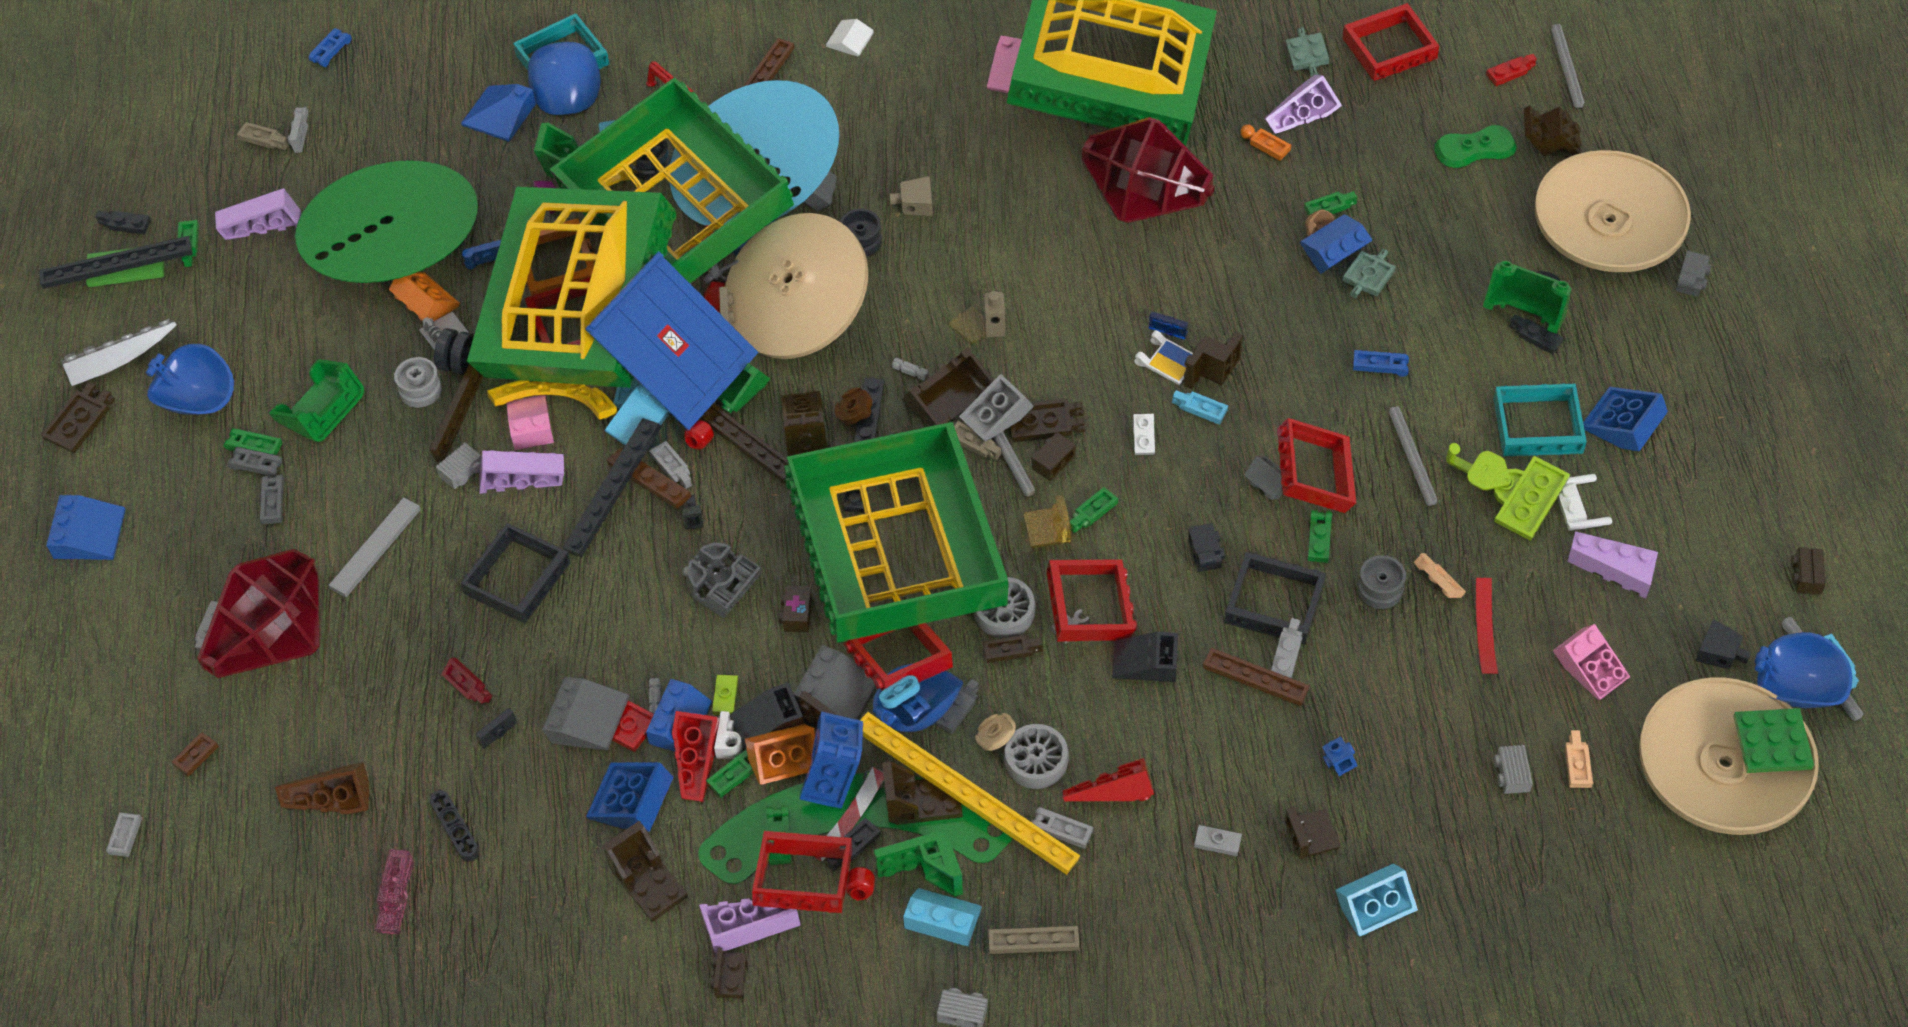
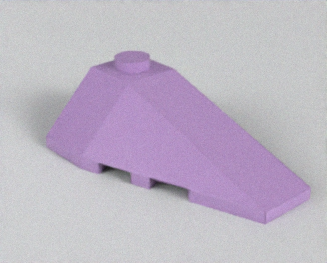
M1314 75L1300 85L1264 119L1273 133L1276 134L1298 125L1327 117L1342 105L1324 76Z

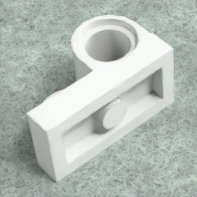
M721 711L714 748L716 759L733 760L743 752L741 737L738 733L733 732L734 720L730 719L729 712Z

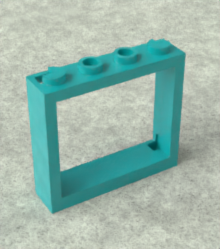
M576 13L513 43L517 58L528 70L530 58L527 54L571 33L577 32L593 51L599 69L609 65L607 51Z
M1576 384L1505 385L1496 387L1493 400L1503 456L1584 453L1587 441ZM1568 401L1574 436L1508 437L1503 403Z

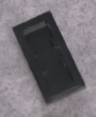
M510 708L506 709L476 733L479 745L483 749L497 738L503 737L506 731L517 724L514 712Z

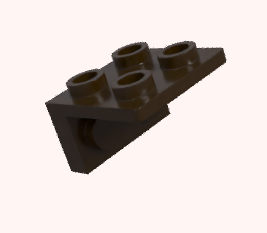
M1295 807L1286 809L1284 822L1299 859L1340 848V842L1326 809L1303 815L1297 814Z

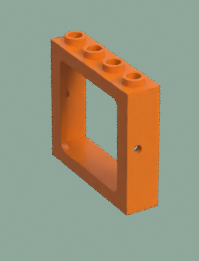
M579 218L565 221L563 224H580ZM541 230L537 245L576 235L577 232ZM585 232L581 251L586 254H594V252L590 253L592 246L590 239L585 238L587 232ZM585 261L587 267L583 270L575 271L571 282L591 278L595 261ZM530 267L526 282L531 296L561 287L565 274L538 282L535 281Z

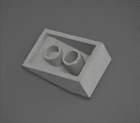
M1000 374L959 417L986 442L1020 421L1034 406Z

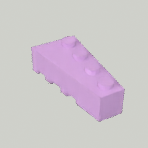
M284 188L215 212L216 229L225 240L250 236V233L253 232L264 234L267 233V230L278 228V231L286 230V227L295 226L296 228L301 217V210Z
M750 898L741 899V902L728 904L725 901L718 902V905L708 906L707 904L699 905L715 954L718 952V947H723L725 952L800 926L797 909L753 906V901Z

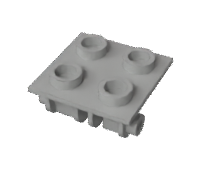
M453 312L436 321L426 317L422 321L423 328L419 329L434 350L437 339L443 329H455L459 333L463 331L468 332Z

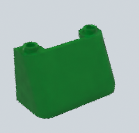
M1502 261L1497 263L1493 269L1483 307L1492 310L1493 306L1501 305L1500 308L1504 309L1508 304L1541 316V322L1548 323L1547 330L1557 334L1567 314L1571 287L1565 281L1544 276L1516 266L1509 261Z
M318 359L309 371L310 378L314 382L313 386L292 409L286 404H277L269 412L270 416L277 423L309 440L323 441L364 394L362 383L347 363Z
M748 363L717 399L723 403L722 408L728 412H738L768 384L771 378Z

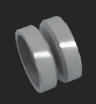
M415 357L407 359L397 367L394 373L399 396L406 405L415 408L426 407L433 404L440 397L442 385L434 363L427 358Z

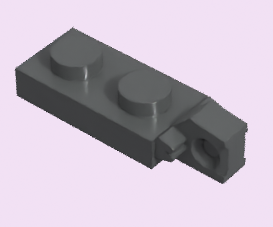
M971 679L965 688L961 687L958 697L951 708L934 724L952 734L976 704L979 682Z

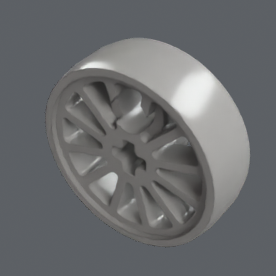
M1007 577L1008 605L987 609L983 612H974L976 623L986 634L995 638L1019 636L1031 626L1036 611L1035 598L1030 588L1018 579ZM1012 592L1017 593L1013 598L1011 597ZM1021 598L1025 599V601L1018 602Z
M1043 724L1023 726L1017 729L1012 738L1006 743L1004 763L1007 772L1016 783L1026 788L1042 789L1052 786L1063 777L1068 767L1069 751L1067 743L1063 736L1050 726ZM1036 738V743L1031 744L1029 739ZM1040 738L1047 740L1043 745L1039 743ZM1022 741H1024L1025 744L1027 745V747H1026V746H1022V745H1020L1019 743H1021ZM1051 743H1054L1056 745L1055 747L1047 750ZM1058 752L1061 753V756H1051ZM1020 755L1024 756L1022 761L1017 760ZM1031 769H1034L1033 774H1029ZM1037 769H1040L1042 774H1037Z

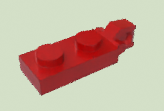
M1534 54L1526 55L1524 58L1522 56L1487 69L1486 75L1495 86L1526 75L1527 71L1536 66L1537 58Z

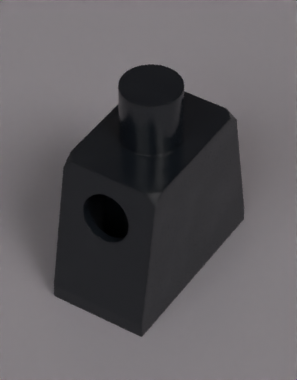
M1713 619L1695 661L1730 669L1734 659L1747 664L1751 652L1740 648L1743 639L1741 634Z

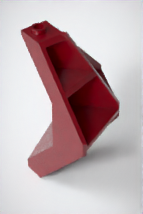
M1148 117L1090 135L1082 148V162L1117 220L1130 223L1203 206L1207 198L1214 193L1213 174L1160 120Z
M291 549L237 564L228 574L197 657L202 669L217 678L312 655L320 646L318 571L314 563L315 560L296 549Z

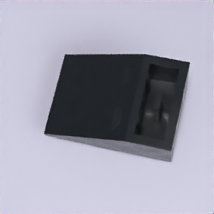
M1153 632L1114 641L1112 678L1176 682L1178 633Z
M789 682L766 690L730 714L732 720H734L736 731L741 737L744 750L747 749L746 738L804 724L802 713Z

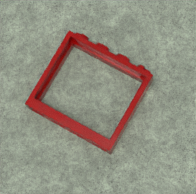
M1408 3L1344 25L1343 40L1373 81L1438 58L1439 44ZM1407 22L1425 46L1377 63L1359 38Z
M589 277L577 282L589 283L591 278ZM562 286L524 298L526 307L543 309L558 304ZM569 289L567 300L586 295L587 290ZM536 316L535 331L541 343H551L540 316ZM581 339L567 344L580 345Z
M1287 418L1279 425L1277 436L1283 495L1346 513L1356 504L1350 437L1291 418ZM1293 438L1332 450L1336 494L1297 482Z
M1122 559L1049 561L1046 576L1057 642L1116 641L1132 637L1133 632L1136 631L1137 624L1136 620H1133L1132 617L1133 603L1129 600L1130 586L1126 584L1127 569L1123 567ZM1115 574L1123 624L1068 625L1060 575Z
M927 623L908 628L932 656L889 675L882 670L862 645L892 631L848 640L843 645L846 647L847 654L853 656L857 666H861L864 669L867 678H871L876 688L881 691L906 676H915L918 682H921L953 668L952 652Z
M764 831L752 888L753 906L842 913L852 856V838ZM770 853L843 859L837 894L763 888Z

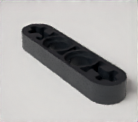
M443 790L435 791L430 796L431 806L459 856L467 862L475 860L479 855L477 843L450 796ZM440 798L441 800H443L445 804V808L443 809L440 803L437 802V800ZM453 813L456 815L454 820L450 822L444 820L447 814ZM457 830L465 831L464 836L461 838H455L453 834ZM466 842L469 849L472 850L471 853H468L464 848L463 844Z

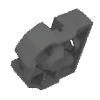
M713 542L702 546L694 560L691 559L689 562L686 584L692 598L724 619L761 574V567L742 554L735 556V553L731 551V546L728 544ZM727 558L734 562L731 565V567L729 566L728 568L725 566L726 564L724 563ZM698 561H701L704 564H706L707 568H704L702 565H700ZM720 568V572L713 573L712 569ZM735 578L739 583L731 593L727 589L732 585ZM705 585L710 591L706 598H701L698 593Z

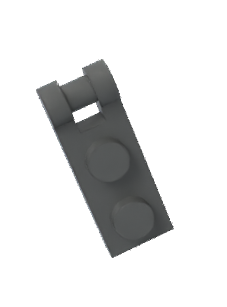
M283 474L271 478L269 476H262L260 521L262 524L282 523L283 488L285 485Z

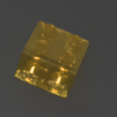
M1064 495L1055 496V505H1052L1051 509L1024 513L1031 548L1071 542V526Z

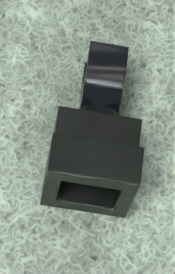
M691 495L692 497L687 500L688 507H683L686 530L704 527L700 505L696 506L695 495Z

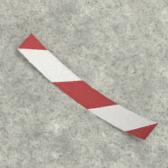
M872 767L853 802L827 836L844 837L852 830L883 782V772ZM813 856L821 862L826 858Z

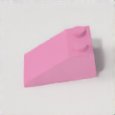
M1000 36L995 50L987 89L1004 93L1009 92L1022 39Z
M545 395L517 399L506 403L509 428L515 450L554 443Z

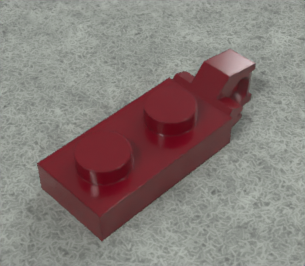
M456 657L449 659L441 675L468 700L479 701L481 704L489 703L493 696L488 690L484 689L485 684Z

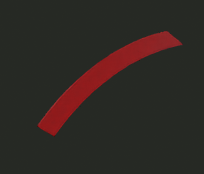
M1476 578V621L1481 670L1483 674H1498L1492 624V578Z

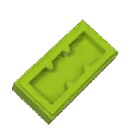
M717 675L712 709L713 715H720L721 711L729 712L730 714L735 712L738 676Z

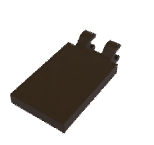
M88 382L82 392L76 390L42 432V438L74 454L110 410L108 405H111L115 398L110 396L112 394L110 391L104 389L98 399H96L95 397L100 391L95 389V384Z
M1068 399L1031 403L1034 407L1020 421L1011 426L1013 442L1052 438L1057 432L1062 436L1072 435V430L1085 432L1084 417L1073 419V415H1084L1082 401L1068 403Z

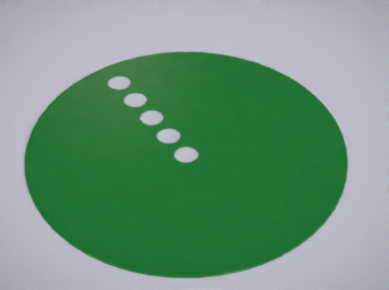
M394 161L366 167L333 182L316 195L307 205L296 227L295 238L298 252L312 269L322 275L340 281L372 283L412 275L444 259L465 240L476 221L478 213L477 196L471 184L462 175L443 165L424 161ZM386 216L394 218L389 224L380 223V220ZM369 225H376L378 227L373 233L364 232V229ZM353 234L361 235V239L356 242L348 241V237ZM336 243L345 244V247L340 251H333L331 249ZM320 252L329 253L328 257L323 260L315 258Z

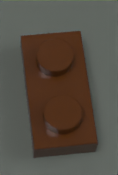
M201 732L172 761V764L189 777L219 746L217 742Z

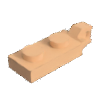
M1421 553L1416 561H1414L1418 569L1425 570L1429 574L1428 578L1433 583L1438 584L1447 597L1461 598L1466 593L1439 564H1435L1425 553Z
M1571 730V735H1569L1570 742H1566L1565 747L1569 787L1592 788L1593 780L1588 745H1586V742H1581L1580 730Z

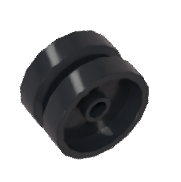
M664 139L650 151L660 164L666 168L670 165L668 144ZM646 155L641 156L630 164L632 173L643 180H650L659 173Z
M862 208L851 210L842 216L840 222L857 237L866 257L875 254L882 244L881 224L877 214Z
M450 328L443 329L435 345L434 364L436 368L446 372L452 370L455 374L465 375L469 365L467 359L474 334L464 331L459 333L457 330Z

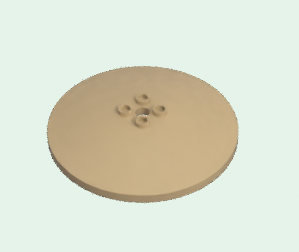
M1590 151L1561 161L1544 176L1535 199V216L1538 226L1548 242L1557 251L1576 263L1609 272L1638 271L1662 263L1682 245L1691 219L1687 196L1671 174L1650 160L1621 151ZM1610 218L1614 220V222H1608L1605 219Z
M795 214L767 225L744 245L735 258L739 262L731 266L725 285L734 296V304L731 305V311H734L735 323H732V326L759 354L771 358L792 359L812 354L824 348L847 329L856 317L865 297L868 284V264L861 243L841 222L821 214ZM793 276L789 283H785L787 277Z
M1703 678L1673 688L1655 703L1648 713L1641 730L1639 754L1643 772L1651 788L1659 799L1677 815L1699 827L1718 833L1732 835L1756 834L1777 828L1788 822L1802 810L1810 798L1819 770L1818 753L1812 734L1804 722L1814 762L1812 770L1746 773L1733 718L1734 713L1793 708L1786 702L1775 700L1777 695L1758 685L1731 678ZM1726 760L1730 763V766L1724 767L1719 761Z

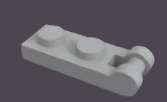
M1040 807L1035 811V819L1031 820V823L1052 837L1083 849L1086 848L1093 833L1092 826ZM1043 820H1048L1047 824H1044L1042 822Z

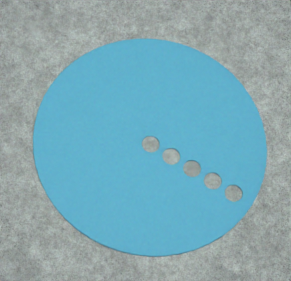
M764 81L736 89L709 105L710 111L712 113L716 112L723 123H728L732 132L738 133L745 144L749 143L753 149H758L763 158L770 160L769 165L780 169L779 176L783 175L791 179L788 185L789 189L795 186L801 188L800 194L792 197L794 205L779 217L787 214L804 202L828 174L839 145V125L833 108L816 90L797 82ZM676 148L673 152L670 164L677 160L679 157H681L680 153L676 150ZM685 162L670 175L683 185L698 172L688 162ZM702 179L690 188L688 192L700 202L716 189L708 181ZM670 183L672 195L679 208L692 220L709 226L711 222ZM720 196L705 208L718 219L734 206L723 196Z

